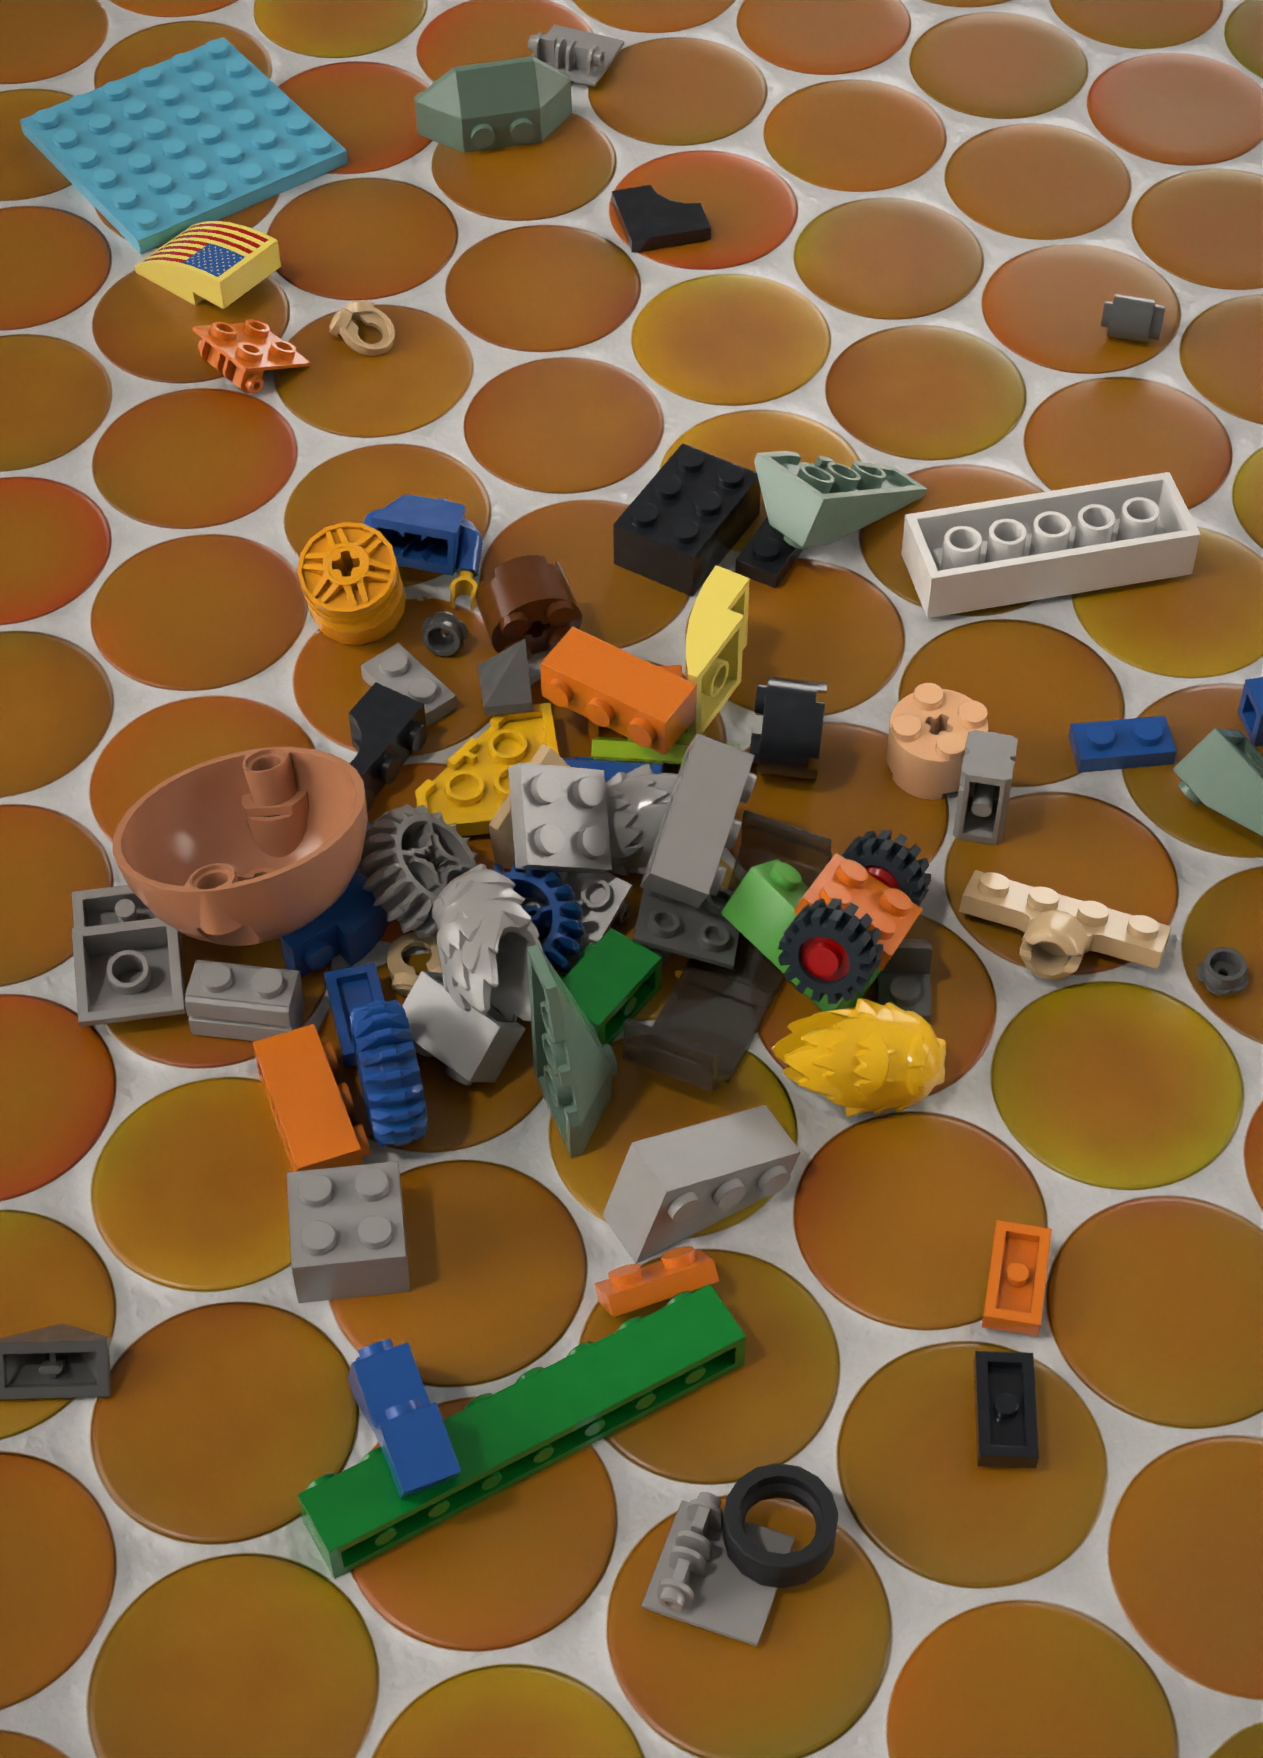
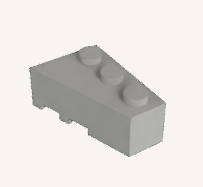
M766 1105L632 1142L602 1216L635 1264L759 1200L781 1191L790 1181V1174L800 1155V1150Z

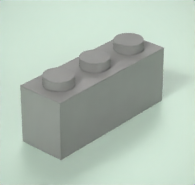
M698 733L686 749L640 887L696 908L701 905L709 894L717 895L726 872V867L719 865L724 848L732 849L741 827L742 821L734 818L739 802L747 803L756 782L757 775L749 772L755 755Z

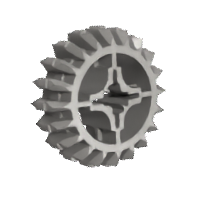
M406 804L403 807L383 813L374 821L375 823L366 829L361 863L356 870L367 878L362 889L373 893L376 898L373 906H382L387 912V922L396 919L400 922L403 933L414 930L420 939L426 936H433L437 939L438 930L436 922L432 917L433 901L438 898L440 892L450 881L476 867V861L480 855L469 849L467 845L469 838H462L456 832V823L448 825L444 822L440 811L430 814L424 805L413 808Z

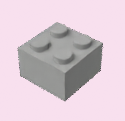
M398 1161L287 1172L291 1268L298 1303L410 1291L403 1195Z

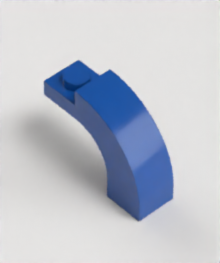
M369 822L367 823V828L371 826ZM357 870L344 893L325 912L302 929L281 937L287 970L300 971L302 978L314 970L324 968L339 954L352 967L362 960L380 941L389 924V921L387 922V912L381 905L373 906L376 898L372 892L362 889L367 878L359 874Z

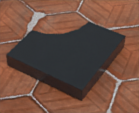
M651 185L612 191V205L633 253L711 239V226L701 203H681L669 200L659 195Z

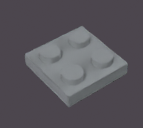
M517 763L508 767L516 869L601 874L612 870L604 770L531 763Z

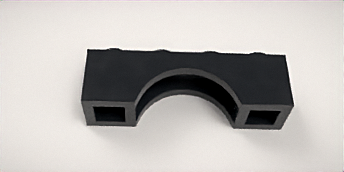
M377 682L373 684L348 713L352 745L358 751L355 758L349 764L358 771L364 782L367 812L371 808L377 794L386 784L394 782L401 766L413 752L417 753L422 749L428 737L424 703Z

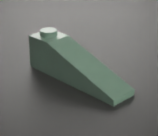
M536 944L527 947L534 1076L572 1159L582 1155L612 1099V1076L618 1074V1065L609 1044L601 1045L592 1024L539 945Z

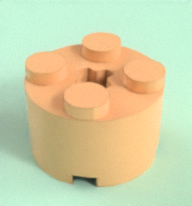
M934 683L918 685L914 693L899 701L890 717L886 754L887 767L889 765L893 773L892 779L897 786L913 796L927 800H942L943 794L959 792L968 732L974 730L988 732V713L984 704L974 701L959 692L942 689Z

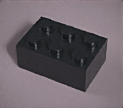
M682 443L613 524L614 564L693 597L704 584L714 567L721 563L760 514L761 488L757 472Z

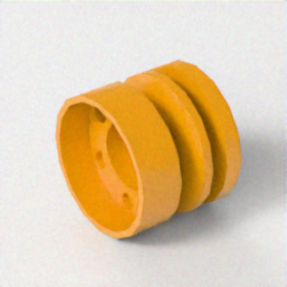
M342 522L325 527L309 539L300 553L297 573L313 621L323 634L341 644L364 645L378 641L391 632L404 614L406 594L392 545L382 533L363 523Z

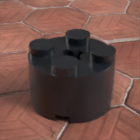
M769 676L768 685L758 684L754 713L755 715L763 716L762 733H752L749 751L750 754L755 755L752 764H758V774L816 780L817 770H809L808 761L809 758L819 759L825 710L824 702H816V694H826L828 683Z

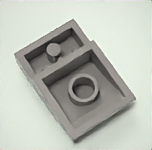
M128 885L72 892L74 920L72 940L79 1026L84 1027L186 1014L182 932L158 919Z

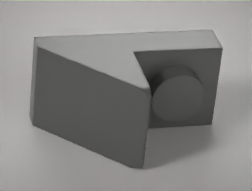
M904 938L884 969L876 977V992L878 1004L885 1005L891 1002L904 1011H914L930 1024L932 945L927 939Z

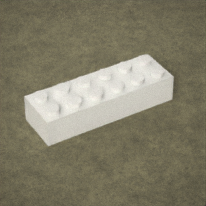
M1170 472L905 514L901 555L926 617L933 618L1190 575L1193 572L1201 534Z

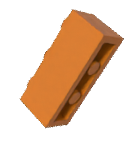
M572 627L540 663L543 697L559 707H566L589 718L598 726L608 727L630 738L636 744L642 747H649L661 754H667L696 718V684L575 627Z
M314 1024L252 1042L258 1074L293 1172L363 1165L362 1158L371 1155L369 1143L362 1124L356 1126L351 1124L348 1115L355 1113L346 1082L337 1084L333 1073L339 1072V1066L332 1043L330 1041L321 1043Z

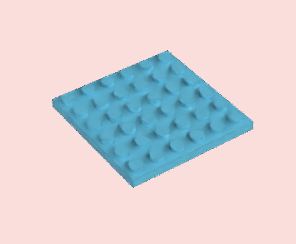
M224 37L210 40L205 45L185 53L176 54L171 59L151 67H144L134 74L117 81H110L102 87L82 95L73 96L68 101L48 109H41L35 114L20 120L22 133L140 254L169 242L193 224L218 221L348 164L347 150Z

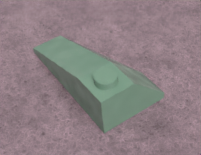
M789 451L757 453L754 460L769 524L784 534L783 539L789 545L803 550L814 546L830 545L924 497L927 491L926 487L893 466L854 461L850 468L834 462L830 457L818 456L815 464L800 462L801 456L796 452Z
M1214 728L1172 769L1182 779L1178 783V787L1196 805L1203 802L1209 808L1263 836V754L1241 731Z

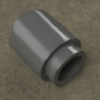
M1115 293L1113 302L1105 301L1101 326L1108 327L1107 336L1141 342H1148L1149 338L1159 340L1165 305L1155 304V299Z

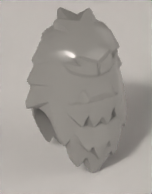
M648 763L626 774L618 772L605 783L612 864L610 872L618 875H628V872L644 875L678 774H653Z
M479 864L450 881L440 892L438 898L433 901L432 917L436 922L438 930L437 947L441 962L443 986L446 992L450 993L457 1006L469 1012L471 1006H473L479 1012L486 1014L490 1010L491 1001L492 1005L499 1010L507 1021L515 1022L517 1017L524 1021H531L527 947L538 944L543 951L538 940L539 933L532 923L530 915L521 907L525 899L513 890L516 884L506 876L492 869H487L486 865Z

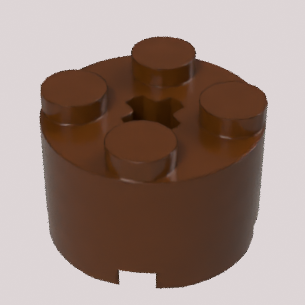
M527 555L506 561L493 569L496 577L487 585L482 580L477 587L475 594L476 602L492 646L497 653L525 639L528 660L532 654L551 651L572 627L579 629L581 626L582 614L562 564L557 561L556 565L547 563L545 556Z

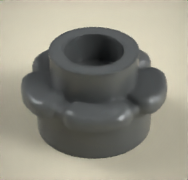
M439 611L434 617L428 616L422 626L425 646L429 651L439 656L454 654L457 650L463 648V640L468 637L465 623L459 620L453 613L447 611ZM442 629L448 630L449 634L443 632Z
M1226 947L1215 948L1206 955L1204 963L1202 962L1198 965L1197 977L1200 982L1206 984V989L1213 994L1225 996L1232 992L1239 993L1248 984V978L1245 976L1248 972L1245 958L1234 949Z

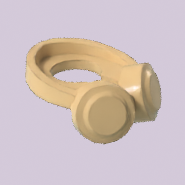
M357 300L351 302L345 308L336 312L329 325V333L337 338L340 334L351 349L363 355H382L387 353L394 344L395 329L393 323L386 314L375 308L374 303L371 301ZM352 320H361L366 326L377 328L382 334V339L375 344L364 342L358 336L359 327Z
M415 932L400 936L393 941L387 952V965L392 979L391 989L407 997L419 976L416 975L414 966H409L402 960L403 953L413 946H422L430 950L432 956L426 963L428 972L442 973L437 939L433 936H426L420 939Z

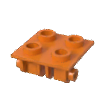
M248 319L245 323L233 324L214 322L212 325L193 326L192 329L202 338L198 343L200 357L219 373L223 374L225 378L232 381L244 393L256 394L263 388L264 382L262 377L265 370L310 367L311 362L296 351L294 345L281 340L270 331V327L259 320Z

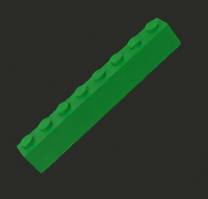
M711 1284L695 1292L684 1291L679 1293L665 1307L646 1317L635 1316L630 1318L611 1335L595 1343L587 1341L579 1344L562 1360L546 1368L536 1367L522 1374L515 1384L495 1394L485 1393L471 1400L464 1410L444 1419L446 1431L461 1469V1473L457 1478L400 1499L381 1447H378L368 1452L358 1464L338 1474L330 1473L320 1476L311 1482L305 1491L297 1494L303 1523L335 1579L741 1367L745 1362L746 1335Z

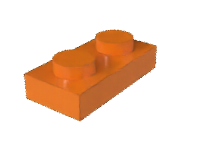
M996 1220L982 1328L1039 1336L1052 1229Z
M683 1246L666 1251L661 1255L662 1261L642 1268L639 1264H629L615 1268L608 1273L609 1279L594 1283L599 1304L611 1316L617 1317L675 1297L684 1291H693L708 1284L719 1282L715 1262L700 1249L694 1250L691 1246Z

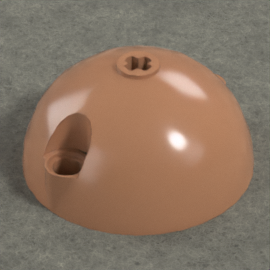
M269 747L224 755L181 771L144 794L125 813L117 825L113 837V855L128 887L158 919L183 934L202 941L228 946H248L269 942L287 936L313 922L334 904L348 887L361 861L368 823L364 782L358 771L347 761L333 754L315 749Z

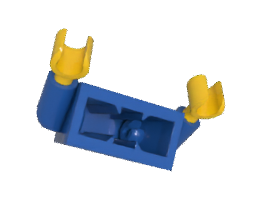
M408 494L402 495L384 508L373 510L367 514L363 524L380 531L389 541L398 566L452 576L456 572L459 577L455 578L450 585L451 607L455 609V600L460 595L471 597V611L477 607L475 598L477 583L473 580V577L478 576L483 542L481 534L473 522L465 519L466 506L450 502L444 498L432 499Z

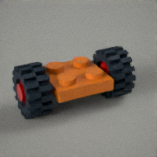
M884 829L878 837L875 830L866 832L862 838L859 835L852 841L842 856L837 853L834 854L804 894L793 912L797 916L783 933L784 936L780 940L778 949L783 950L778 957L780 966L790 965L785 971L784 976L788 982L797 977L800 982L795 989L803 994L808 987L813 990L811 999L820 1002L825 994L828 996V1004H837L842 996L846 1002L853 999L857 992L860 993L865 988L877 968L880 970L884 969L923 909L919 905L925 898L929 890L927 887L931 882V874L925 873L929 867L927 858L916 859L921 849L916 843L910 849L904 846L908 837L900 834L893 841L891 840L892 831Z

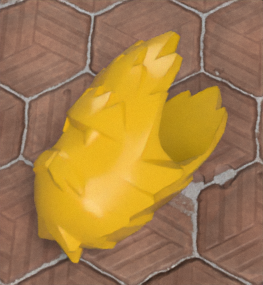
M858 998L855 1008L829 1010L800 1018L788 1024L787 1028L792 1033L777 1041L772 1047L775 1056L789 1066V1068L782 1071L787 1078L806 1088L807 1091L827 1097L826 1099L836 1105L845 1106L847 1117L872 1111L874 1114H880L891 1109H895L896 1112L902 1111L926 1099L934 1086L944 1083L946 1041L936 1038L931 1025L922 1016L914 1011H904L891 1002L881 1005L864 998Z

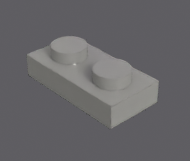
M399 643L361 665L362 679L371 687L377 682L424 703L427 727L457 709L456 695Z

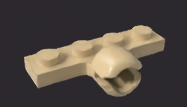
M977 870L974 871L962 895L959 912L1017 928L1025 932L1019 955L1025 966L1034 975L1046 980L1066 978L1076 972L1084 953L1088 951L1103 953L1158 969L1172 926L1158 923L1149 916L1130 915L1109 909L1100 902L1078 900L1058 894L1048 887H1033L1009 880L999 873H984Z

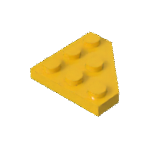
M532 704L533 711L494 715L490 719L491 726L477 739L471 737L447 760V768L433 781L427 779L415 790L417 807L424 805L430 814L440 811L446 824L456 823V832L460 836L490 833L488 825L510 793L508 767L517 763H530L542 743L552 748L559 755L551 704Z

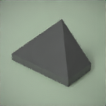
M525 639L477 665L485 716L533 711Z
M61 1323L0 1338V1399L110 1396L109 1337Z

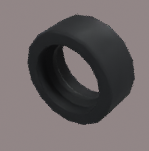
M775 1463L756 1467L737 1480L726 1498L722 1537L728 1558L741 1574L760 1585L787 1588L805 1584L824 1570L834 1554L839 1514L832 1492L818 1476L800 1466ZM783 1498L794 1500L806 1507L814 1516L816 1523L815 1536L811 1543L800 1551L786 1554L768 1552L752 1543L746 1534L744 1524L749 1509L758 1502L767 1499Z

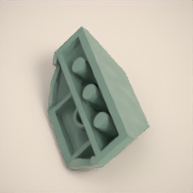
M533 56L453 67L434 81L425 92L421 91L414 97L417 133L420 136L463 153L542 142L572 114L571 78L566 73H560L552 66Z

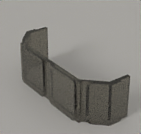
M745 810L742 815L741 846L727 889L735 891L751 867L775 859H779L781 862L795 868L801 875V881L810 888L832 858V840ZM740 932L733 969L690 958L652 1027L629 1018L626 1019L624 1023L622 1059L710 1092L722 1087L723 1081L730 1082L732 1076L739 1068L764 1020L768 1008L782 987L786 977Z

